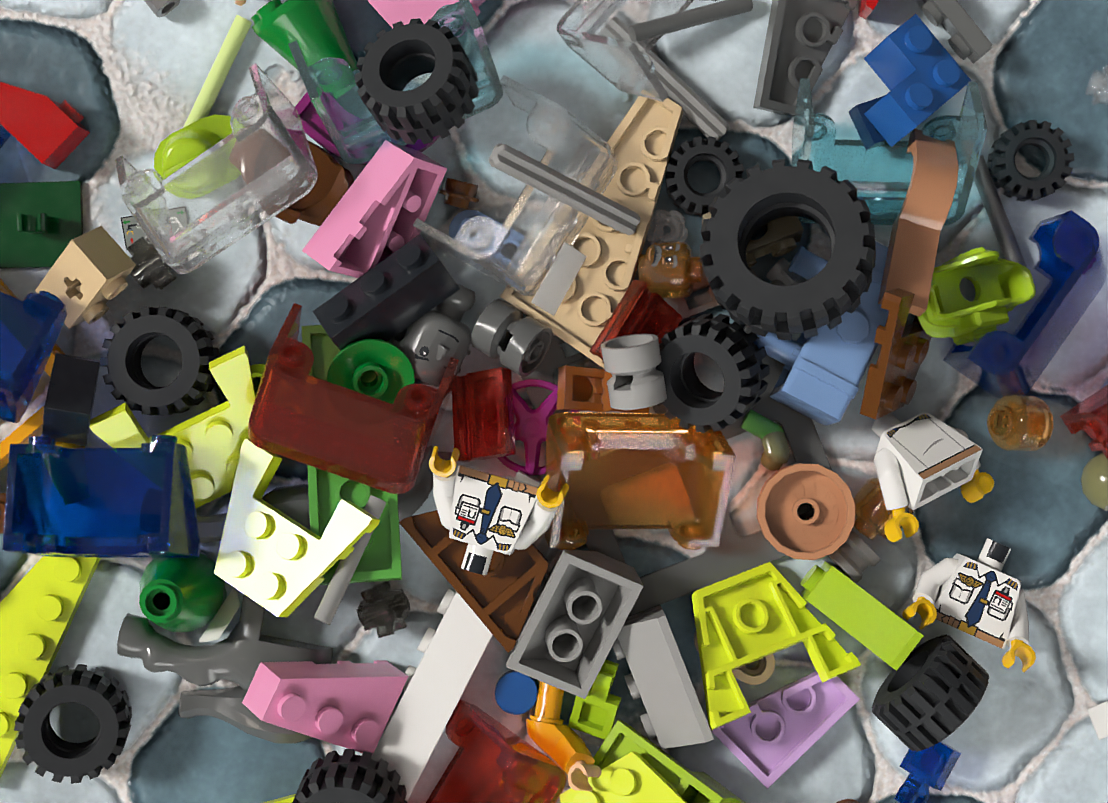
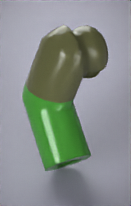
M749 410L740 428L761 439L764 452L760 461L766 469L777 471L783 464L788 462L790 457V449L784 429L754 410Z

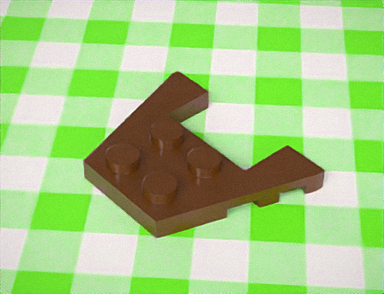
M900 288L886 291L883 296L881 308L889 310L885 327L879 325L876 330L874 342L881 344L882 347L877 364L871 363L869 366L860 414L875 420L904 407V404L908 405L917 386L915 377L927 355L932 338L925 333L916 315L913 323L905 325L915 294Z

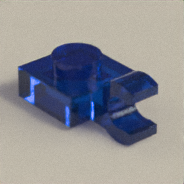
M943 741L918 752L909 749L900 765L901 768L909 772V775L899 788L895 800L900 803H927L930 795L929 787L942 790L961 752Z

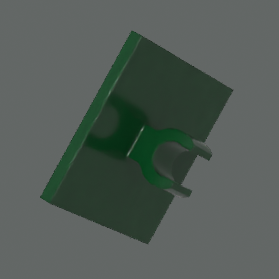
M82 181L0 183V269L52 267L70 241L83 235Z

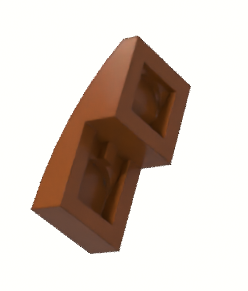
M576 366L558 367L557 410L607 414H649V407L635 410L611 408L607 380L612 377V374L606 372L605 369Z

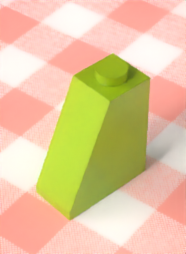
M826 561L821 567L814 565L801 581V586L804 589L800 595L896 671L924 637L915 628Z

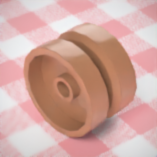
M796 463L779 469L765 481L757 498L756 517L762 534L777 551L793 559L816 560L833 554L847 541L855 524V502L849 486L836 472L819 464ZM802 503H809V506L814 508L813 516L811 518L807 517V520L801 519L797 514V509Z

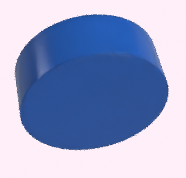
M510 670L504 673L497 681L495 688L496 702L503 711L509 714L519 715L526 713L534 706L537 700L538 688L535 679Z

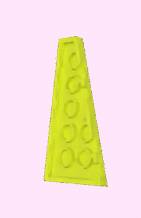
M65 539L58 540L0 602V778L16 745L15 739L19 731H14L15 721L19 716L20 706L32 687L38 684L44 675L49 673L102 557Z

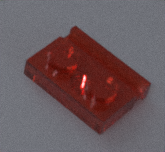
M633 280L591 347L590 352L603 360L602 343L610 339L633 334L657 335L660 344L662 342L661 338L676 329L683 317L658 293L652 292L647 287L648 284L645 281Z
M499 367L467 373L465 376H456L451 383L454 448H457L460 453L458 462L466 463L471 460H485L516 455L512 371L508 368Z

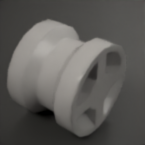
M852 530L847 541L833 554L827 555L856 584L862 579V572L868 566H875L881 561L878 555Z

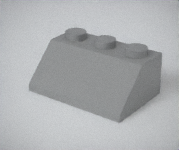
M564 549L506 663L507 668L585 699L643 588L635 568L597 551Z
M661 605L627 617L612 647L617 660L626 657L631 673L624 677L633 700L641 697L647 713L640 715L648 739L651 740L657 737L661 749L706 743L714 740Z

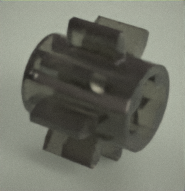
M142 236L126 248L133 256L131 260L136 264L130 275L142 288L145 289L153 284L156 289L160 288L162 290L177 278L171 269L180 262L171 248L160 237L151 242L149 238L145 239Z
M386 581L360 593L363 600L356 610L365 631L376 629L378 638H383L407 627L405 619L408 617L411 608L403 589L391 590L389 581Z

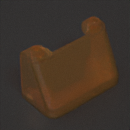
M579 412L553 414L548 418L546 432V475H551L548 487L554 492H561L564 484L567 483L569 490L562 503L558 506L549 529L545 532L549 548L575 550L588 541L589 529H668L673 539L685 549L698 550L702 547H718L736 458L735 453L720 430L714 432L711 428L706 433L696 432L695 425L687 430L679 426L680 419L676 417L671 421L664 414Z

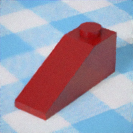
M0 82V124L42 164L56 170L90 134L80 123L85 117L67 100L60 104L48 96Z

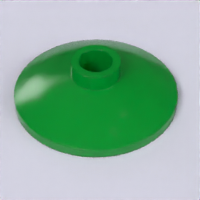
M379 339L359 340L343 348L332 360L326 377L328 396L335 409L347 419L362 424L381 423L399 414L408 404L415 384L414 371L405 353L394 344ZM366 371H374L376 378L372 382L366 383L361 380L362 374Z

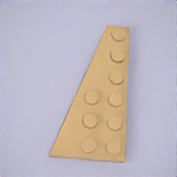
M648 85L641 92L579 182L638 213L640 223L637 225L634 234H623L564 204L500 295L503 300L522 311L526 316H530L552 329V333L603 369L604 362L601 344L617 337L684 113L681 106ZM566 242L587 257L553 316L533 304L532 300L562 245Z

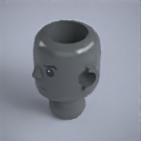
M457 284L460 290L392 338V343L408 357L414 371V377L439 388L447 387L454 381L457 374L461 371L460 367L465 356L471 353L469 347L471 345L472 332L467 325L460 321L464 313L473 307L476 297L474 291L460 284Z

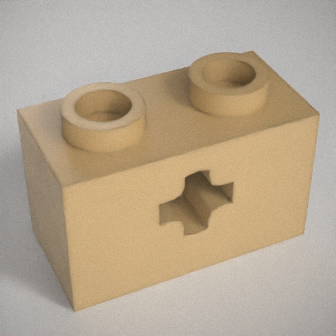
M100 226L72 239L35 291L68 329L84 321L90 325L99 320L109 310V307L106 305L108 300L119 295L128 286V282L125 279L136 264L108 232Z

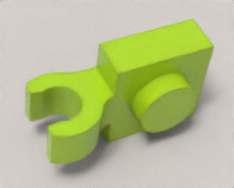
M605 660L586 698L583 699L576 696L568 727L604 740L614 727L622 697L610 693L617 674L618 663Z

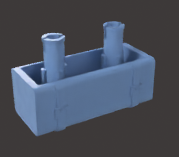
M876 241L875 267L872 270V282L868 292L861 294V304L853 313L846 311L841 316L842 323L831 330L827 325L817 328L818 335L806 339L804 332H802L796 341L793 339L778 340L777 334L768 332L765 337L756 334L759 339L754 344L757 345L758 349L765 347L769 357L784 364L770 397L825 426L840 422L850 401L855 398L859 390L858 385L879 345L874 342L877 327L879 325L885 327L889 310L881 308V304H878L888 247ZM801 246L792 259L788 271L809 280L817 275L826 266L828 261Z

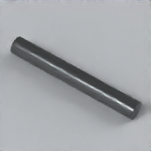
M723 0L630 25L629 35L633 43L752 11L753 2L752 0Z

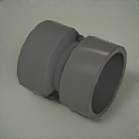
M497 299L490 303L480 314L471 334V344L490 358H500L503 366L522 377H526L534 372L545 358L552 343L553 333L552 329L530 316L524 318L522 311L502 299Z

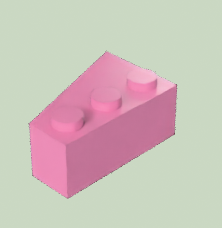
M385 140L302 251L329 271L356 278L361 277L420 234L447 168L417 150Z
M374 660V663L337 661V664H315L312 661L260 662L242 703L261 721L338 746L354 749L360 753H363V751L374 753L408 676L386 660Z

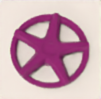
M540 379L518 381L504 388L491 403L485 424L486 440L495 457L507 468L515 472L520 470L530 476L542 475L564 465L575 452L581 436L579 412L571 411L574 422L573 434L559 429L550 423V419L557 409V385ZM525 387H542L553 392L537 409H531L516 390ZM506 398L516 416V423L494 432L493 425L496 411L501 402ZM522 441L525 448L526 466L519 465L506 457L498 444ZM544 441L568 446L566 452L558 460L549 465L539 467L541 444Z

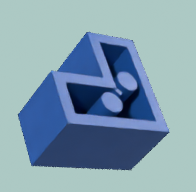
M917 14L913 15L888 35L864 58L890 90L864 115L892 147L972 81Z

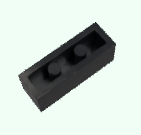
M419 234L316 308L313 313L330 339L341 351L346 346L364 339H379L388 342L421 316L456 293L460 288L422 235Z

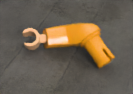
M540 681L535 714L530 715V718H526L527 733L535 744L568 775V783L573 790L592 792L593 787L590 786L588 777H600L601 768L594 765L595 760L583 739L570 727L563 724L564 720L560 719L564 690Z

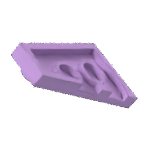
M817 671L749 703L748 707L751 713L711 730V732L768 789L860 699L839 677L822 683Z

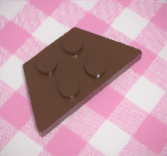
M438 510L402 519L399 522L400 525L509 653L517 642L549 567V561L532 543L527 549H515L511 555L494 551L487 575L473 573L461 568L468 543L449 538L450 530L441 524Z

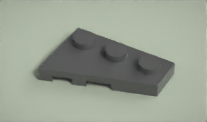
M772 0L753 108L788 116H798L823 70L821 66L832 45H835L843 32L841 28L849 12L855 9L859 0Z

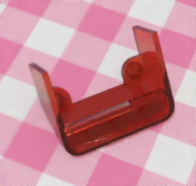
M294 303L270 349L249 417V439L255 446L263 450L391 494L408 492L416 484L448 404L459 360L451 357L438 389L423 384H409L400 389L393 404L310 376L314 356L307 345L298 341L302 305Z

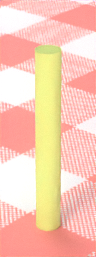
M236 15L184 127L201 118L208 117L250 29L252 22Z

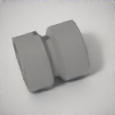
M633 334L613 338L601 344L604 369L612 374V377L607 380L611 408L635 410L657 405L667 399L663 372L656 370V366L662 362L657 335Z

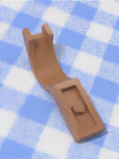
M914 129L910 133L906 152L913 155L911 181L901 210L892 226L878 304L882 305L883 296L886 291L900 288L915 294L909 313L920 317L927 310L940 232L953 202L959 166L955 141L949 139L941 141L923 135L921 130Z

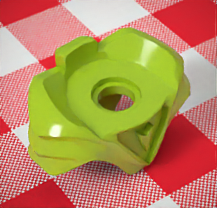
M984 247L972 249L948 260L941 266L934 267L927 310L920 317L917 316L921 327L932 338H953V342L956 345L973 343L991 337L997 331V326L1008 323V312L1035 296L1036 289L1030 270L1017 262L998 258L1000 256L998 251L987 250ZM963 278L970 280L975 287L976 295L973 301L966 300L960 292L959 285Z

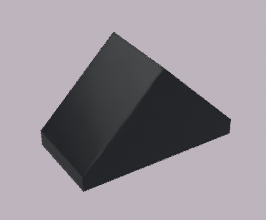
M56 353L44 405L42 439L87 446L90 419L92 417L100 369L99 360Z

